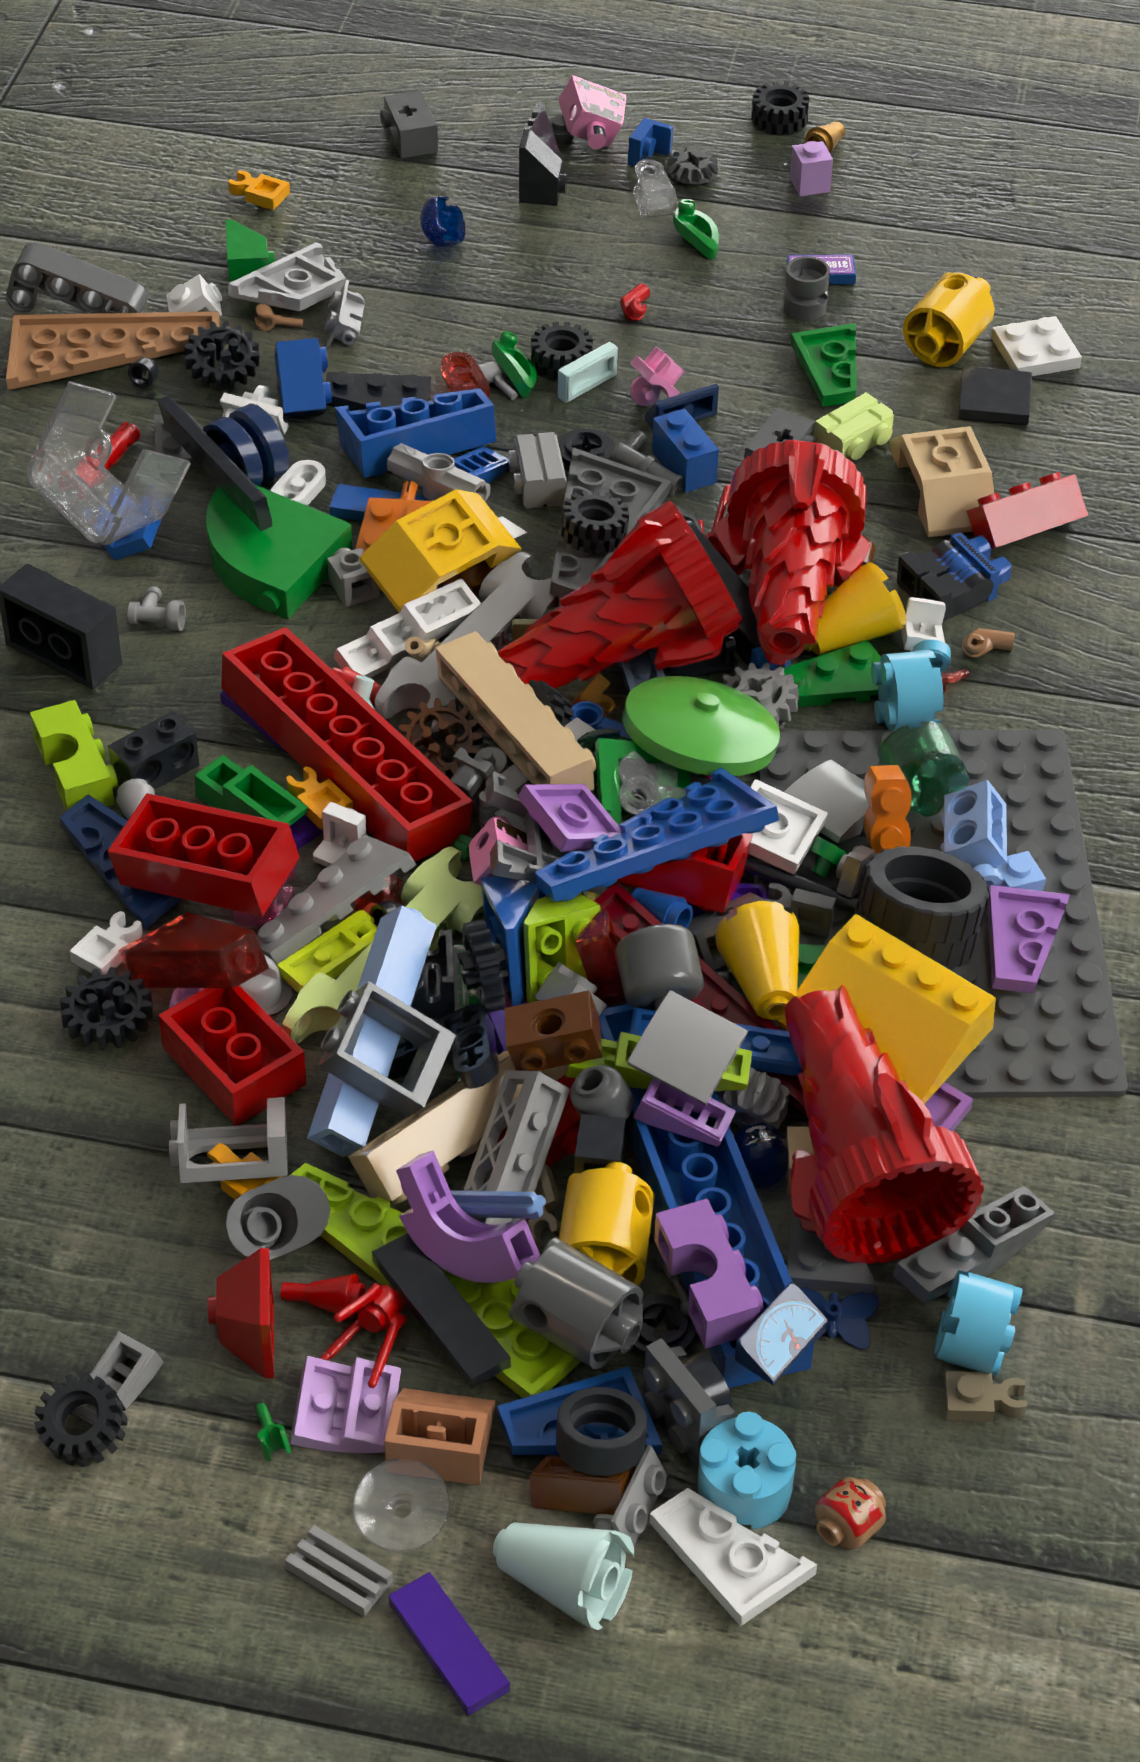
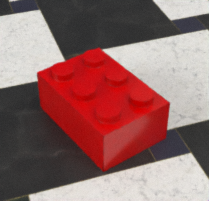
M230 975L225 976L158 1015L162 1048L235 1126L267 1109V1098H285L307 1085L304 1051Z

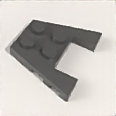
M492 771L485 783L487 804L525 818L528 851L497 840L490 851L491 874L536 883L534 872L574 851L565 852L557 849L538 822L530 817L529 811L518 799L519 793L503 784L506 777ZM594 887L586 891L601 894L605 887Z

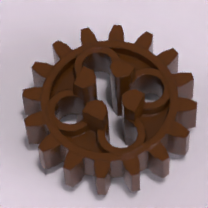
M435 698L433 708H428L424 702L419 703L421 713L417 715L414 712L408 711L407 717L410 725L400 724V733L415 748L421 745L428 748V752L423 755L444 775L452 774L453 776L458 770L455 759L451 763L442 761L443 756L440 746L434 741L431 728L425 726V724L430 720L438 722L437 726L440 736L443 740H446L448 752L451 756H454L461 747L467 751L471 758H474L480 751L474 745L483 743L482 734L473 733L480 728L477 719L467 721L470 717V710L465 707L458 712L455 700H451L447 707H442L440 699ZM461 728L465 733L457 738L455 735H452L454 729Z

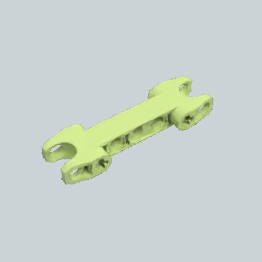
M454 847L444 848L432 858L424 861L407 879L401 894V900L407 905L406 907L419 911L425 919L437 925L429 951L439 947L437 940L440 930H452L453 935L456 931L462 933L464 923L482 919L485 921L481 886L474 883V881L456 879L462 867L460 862L462 851ZM373 941L336 980L320 972L312 977L300 990L297 999L282 1023V1029L296 1043L299 1044L314 1032L320 1030L329 1031L333 1026L337 1025L341 1014L337 1012L338 1006L348 991L353 990L355 992L357 990Z

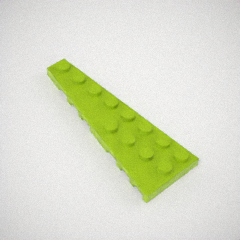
M304 1163L291 1175L307 1177L319 1184L327 1195L330 1214L328 1224L320 1236L379 1284L392 1287L373 1263L372 1251L408 1233L399 1217L403 1213L391 1208L390 1201L379 1196L376 1198L367 1197L350 1188L348 1182ZM438 1265L511 1357V1367L495 1375V1377L520 1397L525 1398L551 1390L581 1363L578 1359L510 1319V1309L520 1290L514 1284L515 1278L494 1283L475 1282L458 1277Z

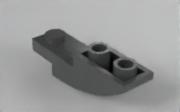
M1022 1186L976 1210L971 1219L954 1234L948 1235L899 1261L893 1276L923 1304L942 1294L948 1296L952 1281L958 1270L987 1277L1035 1238L1053 1220L1055 1213L1030 1190Z

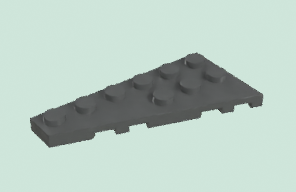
M573 448L565 500L567 498L571 499V495L574 493L581 497V491H588L589 495H593L594 490L600 491L601 496H605L606 492L612 494V500L619 497L622 500V504L628 506V534L642 514L649 513L662 504L670 493L672 481ZM559 531L549 594L563 598L588 583L591 579L590 574L603 567L614 551L608 553L606 549H603L602 554H596L594 549H590V553L583 552L584 547L581 546L576 550L572 548V542L569 544L565 543L564 537H561Z

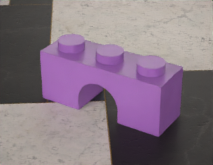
M708 1199L656 1213L654 1239L671 1276L695 1271L709 1277L705 1281L690 1285L688 1314L705 1349L739 1339L759 1317V1313L764 1311L759 1289L755 1285L750 1286L745 1277L746 1267L738 1249L732 1250L728 1242L729 1234L726 1222L721 1214L715 1215Z

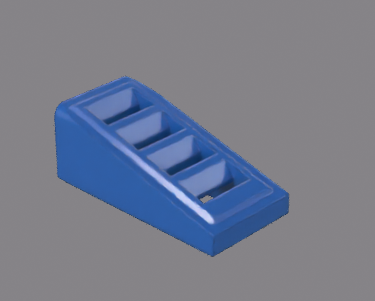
M485 446L454 459L456 468L481 478L488 484L509 469L507 458Z

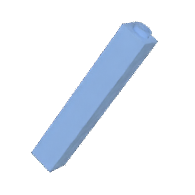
M400 906L381 917L357 990L370 981L411 1006L437 925L425 919L419 911ZM362 1013L344 1052L388 1077L401 1036ZM329 1073L307 1139L342 1157L359 1150L366 1145L379 1102Z

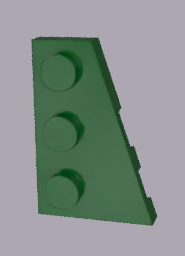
M856 323L791 333V346L822 407L836 406L854 400L857 392Z

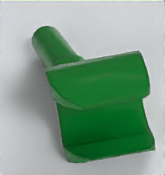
M257 1404L255 1410L262 1426L257 1434V1438L264 1459L272 1461L270 1453L277 1449H285L287 1455L290 1454L291 1446L284 1426L274 1424L266 1404Z

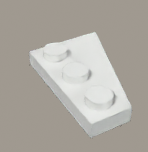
M689 1488L650 1512L649 1523L740 1627L816 1575L817 1564L804 1556L800 1559L779 1548L780 1542L765 1533L762 1536L757 1535L737 1523L736 1516Z

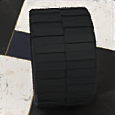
M918 846L889 848L880 851L879 854H875L867 862L855 914L951 970L956 966L960 967L967 963V960L971 959L974 954L989 898V887L982 875L974 870L970 864L951 854Z

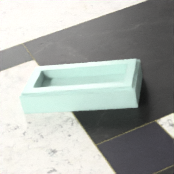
M608 342L559 369L558 398L567 403L616 376L618 347Z

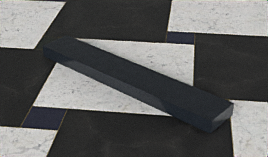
M168 395L157 400L165 429L260 531L272 527L273 522L267 498L172 397Z

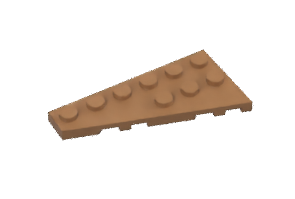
M219 311L13 315L6 375L7 390L129 364L142 357L151 359L185 351V345L189 344V335L198 336L199 326L208 330L210 329V322L214 321L217 327H220Z

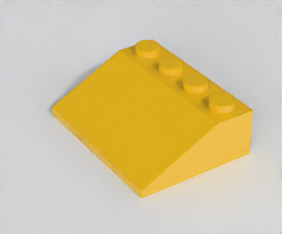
M857 914L829 941L797 990V996L801 997L813 991L827 990L831 992L838 989L841 985L845 986L863 1028L869 1027L872 1030L882 1054L884 1052L888 1053L901 1081H905L909 1091L920 1098L924 1104L993 1029L996 997ZM786 1018L779 1019L778 1026L788 1031Z

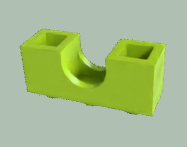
M75 700L30 712L34 741L45 766L53 764L57 792L65 810L68 811L88 794L106 807L115 805L112 788L118 787L116 773L112 764L105 765L104 763L106 761L105 751L99 738L93 739L92 737L94 730L88 713L81 714Z

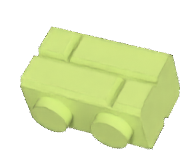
M866 392L816 420L813 436L817 438V443L827 445L832 450H838L844 454L846 459L858 460L867 450L888 442L893 432L894 414L890 408L882 403L878 404V400Z

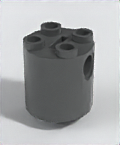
M553 1238L549 1241L535 1264L530 1261L526 1262L515 1278L514 1284L520 1290L510 1309V1319L592 1369L604 1366L618 1351L622 1354L627 1353L634 1346L643 1326V1291L641 1288L558 1238Z

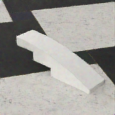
M461 578L404 604L399 614L371 626L367 635L337 648L333 658L341 669L346 666L365 677L371 678L398 664L404 657L409 656L405 649L407 639L413 636L421 638L422 641L431 638L440 639L457 628L481 603Z

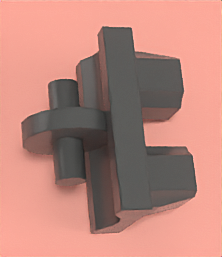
M460 747L454 755L458 770L450 780L473 801L472 814L480 817L479 794L486 789L485 783L492 771L501 774L507 770L508 760L500 748L486 747L480 750L472 759L467 751Z

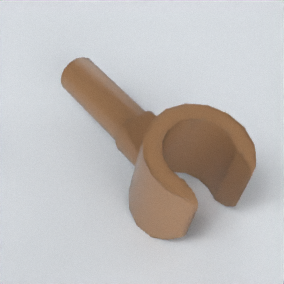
M259 304L255 308L257 315L260 317H254L261 331H269L275 325L302 328L303 319L274 315L272 308L266 304Z

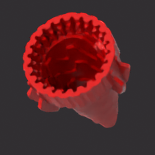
M785 440L782 443L774 442L768 444L765 448L753 451V454L747 456L733 474L727 516L715 523L717 539L722 553L737 575H740L745 569L751 570L749 582L751 607L757 620V632L762 651L768 662L772 664L785 665L787 660L798 657L811 644H817L818 622L822 618L824 603L827 597V587L833 588L834 585L838 588L860 568L870 550V543L861 535L865 525L867 494L861 472L856 470V465L851 460L846 459L844 454L838 450H832L829 446L821 443Z
M671 500L637 519V525L624 537L606 564L590 574L591 579L588 583L559 599L560 607L536 620L525 631L523 636L497 651L499 657L506 664L510 663L513 666L517 676L523 683L529 684L530 680H536L537 682L541 680L556 689L571 683L577 678L580 681H585L614 663L621 661L626 663L651 648H655L657 651L654 664L659 671L667 667H680L711 659L721 653L724 637L739 629V625L742 624V618L703 546Z
M841 985L838 989L831 992L817 990L801 997L794 996L785 1005V1018L790 1039L803 1070V1073L797 1074L803 1089L804 1106L809 1120L810 1138L815 1154L798 1150L792 1155V1210L795 1217L800 1218L803 1229L816 1233L819 1240L823 1241L826 1250L835 1257L844 1258L845 1261L851 1263L861 1262L866 1264L875 1262L886 1263L895 1259L907 1258L944 1237L954 1234L974 1215L976 1207L982 1201L981 1194L984 1192L982 1179L964 1140L954 1131H948L947 1128L941 1126L935 1127L929 1110L920 1098L909 1091L905 1081H901L888 1053L884 1052L882 1054L872 1030L869 1027L863 1028L845 986Z

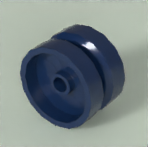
M249 403L230 413L229 417L223 416L203 427V431L255 485L260 487L262 482L268 483L285 474L288 470L289 453L284 437L271 416L259 405Z

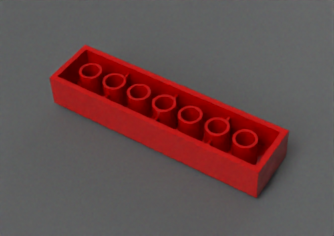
M287 627L222 653L221 689L303 768L306 766L312 768L316 772L319 784L330 779L353 801V809L365 815L366 829L377 840L408 852L416 862L454 844L460 834L469 836L473 801Z

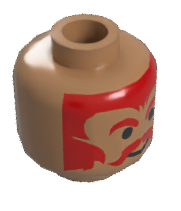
M854 1477L840 1479L819 1498L815 1505V1517L818 1521L816 1529L820 1537L831 1546L839 1545L848 1550L860 1548L882 1528L886 1521V1500L882 1492L868 1479H857Z

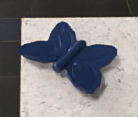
M799 1287L828 1319V1324L814 1341L818 1340L826 1332L829 1338L836 1337L838 1333L846 1343L859 1350L868 1348L870 1345V1330L865 1320L872 1317L879 1307V1296L877 1294L860 1292L847 1295L839 1303V1295L837 1293H830L828 1295V1302H826L821 1293L806 1287Z

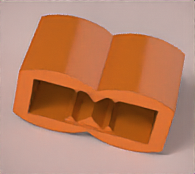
M898 765L870 766L864 780V793L869 803L863 823L866 839L871 849L875 850V854H879L880 851L889 848L909 847L911 832L906 820L911 806L909 783Z

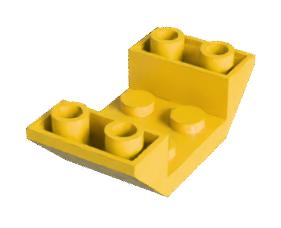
M455 489L396 520L359 557V561L400 613L404 604L435 591L438 584L485 560L490 568H493L517 552H521L522 548L478 493Z

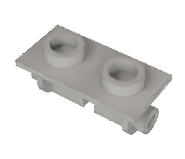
M345 280L341 291L335 290L331 296L328 309L332 311H330L324 326V330L329 332L326 346H330L333 338L342 341L346 345H352L359 339L365 300L359 293L348 291L349 280Z
M647 1445L643 1456L638 1464L635 1465L636 1470L614 1515L597 1514L593 1519L594 1529L615 1530L631 1537L633 1546H635L640 1533L645 1530L648 1516L658 1495L663 1492L666 1485L667 1474L651 1445Z

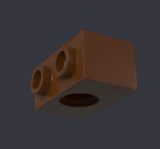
M589 990L504 1008L506 1048L516 1071H541L603 1057L600 1017Z

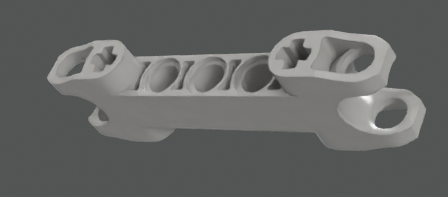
M517 552L509 559L499 563L485 577L479 590V600L482 603L440 645L477 631L487 643L491 642L498 651L512 642L513 619H540L543 612H546V609L549 610L550 608L554 609V607L561 606L559 601L561 598L549 594L551 578L545 580L530 578L533 571L531 564L533 555L526 552ZM436 650L423 662L410 656L404 657L391 669L375 698V710L384 719H390L404 709H420L419 703L424 702L428 708H433L435 698L440 699L442 707H447L451 700H455L458 712L465 707L439 678ZM430 720L425 724V726L431 728L433 738L440 734L436 720Z

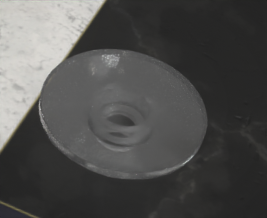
M399 1458L377 1465L364 1476L355 1492L353 1510L360 1532L370 1543L386 1551L404 1553L423 1548L441 1533L448 1520L450 1498L445 1482L432 1467L420 1461ZM401 1505L409 1506L412 1509L410 1515L405 1518L397 1517L394 1511Z

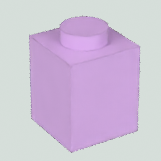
M810 141L805 144L792 145L790 180L799 196L830 192L833 158L823 141Z

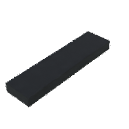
M408 1233L372 1251L373 1263L394 1290L400 1294L408 1308L471 1388L511 1367V1357L438 1265L422 1252Z

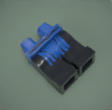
M960 532L951 536V541H942L933 547L932 550L917 556L912 551L899 555L897 584L910 597L944 602L946 607L943 618L944 622L981 604L985 600L990 601L997 598L998 585L1010 579L1012 566L1003 556L992 561L989 560L991 547L982 535L968 540Z

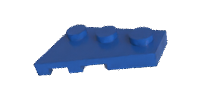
M629 1366L497 1406V1418L512 1455H559L556 1449L558 1408L568 1396L578 1390L592 1387L613 1388L628 1393L640 1402L647 1414L645 1450L647 1445H651L656 1454H661L662 1442ZM594 1422L582 1425L576 1429L584 1436L600 1440L615 1439L627 1434L621 1428L608 1423Z

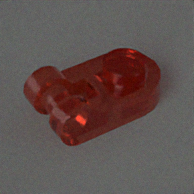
M452 352L442 358L441 375L450 392L481 389L488 398L490 397L488 381L471 355L464 352Z

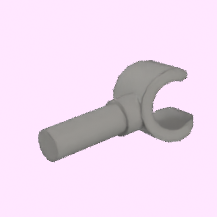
M492 361L478 365L481 373L477 374V378L482 386L494 383L511 400L517 397L518 394L502 378L497 362Z

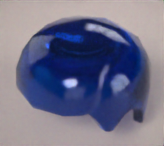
M447 196L429 198L424 203L420 215V225L423 234L429 242L438 247L460 244L464 241L466 234L462 211L457 205H448L446 201L449 200V197Z

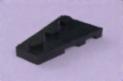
M345 371L327 372L326 382H330L332 403H327L326 405L331 407L348 406L349 411L365 410L366 403L380 401L381 407L401 405L402 398L416 397V399H423L425 401L430 400L431 376L413 374L388 375L382 373L365 374Z

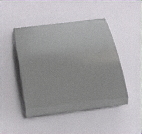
M828 760L816 766L784 791V793L827 812L825 824L820 832L836 843H841L861 834L864 816L869 806L864 793V780L836 762Z
M670 990L645 1029L627 1063L638 1071L707 1106L724 1072L729 1069L742 1045L748 1030Z

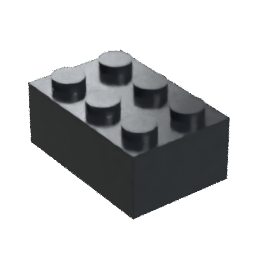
M28 563L0 585V612L5 644L91 689L97 687L122 664L116 608L108 602L100 600L82 591L80 588L72 586Z

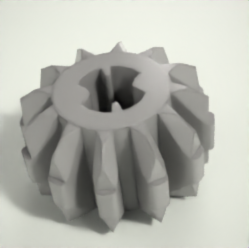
M750 1067L746 1090L716 1091L720 1103L736 1110L731 1122L737 1124L738 1128L744 1127L748 1129L754 1125L766 1126L764 1129H769L766 1131L770 1133V1130L779 1129L789 1109L787 1106L790 1100L788 1097L790 1091L781 1085V1081L778 1078H772L767 1075L766 1071L761 1073Z

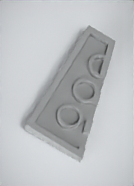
M363 835L360 839L352 842L346 852L336 862L323 869L317 879L306 890L294 896L289 901L288 906L276 918L265 923L260 928L259 933L248 944L254 952L268 956L277 965L320 935V925L324 922L334 921L338 918L341 920L352 912L351 903L370 890L373 895L377 894L388 886L384 880L399 868L406 873L417 864L408 852Z

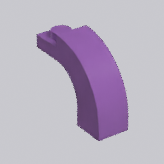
M434 1150L419 1154L396 1170L401 1182L402 1191L407 1196L411 1206L409 1210L399 1217L415 1244L427 1257L444 1270L467 1280L494 1283L516 1278L519 1270L526 1262L530 1261L535 1264L539 1259L540 1253L525 1219L491 1225L475 1220L460 1208L452 1196Z

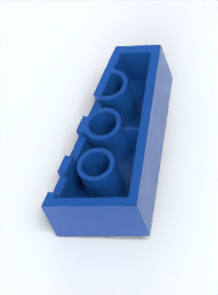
M481 389L435 394L433 397L434 401H425L423 399H416V397L402 398V404L396 406L381 407L379 401L366 403L365 410L349 411L348 406L335 407L339 443L364 478L376 477L388 472L387 459L391 455L393 447L400 443L427 455L443 453L450 456L453 453L468 449H479L483 445L496 442L494 405Z

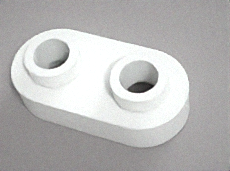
M314 460L298 461L276 482L271 491L308 506L326 484L325 468L321 463Z

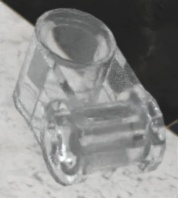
M655 160L639 161L635 166L637 185L633 188V197L636 200L641 217L673 215L677 209V197L663 165Z

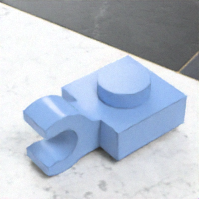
M1029 851L1007 856V863L994 868L990 864H980L974 867V870L982 875L988 887L995 885L1037 891L1044 890L1046 878Z

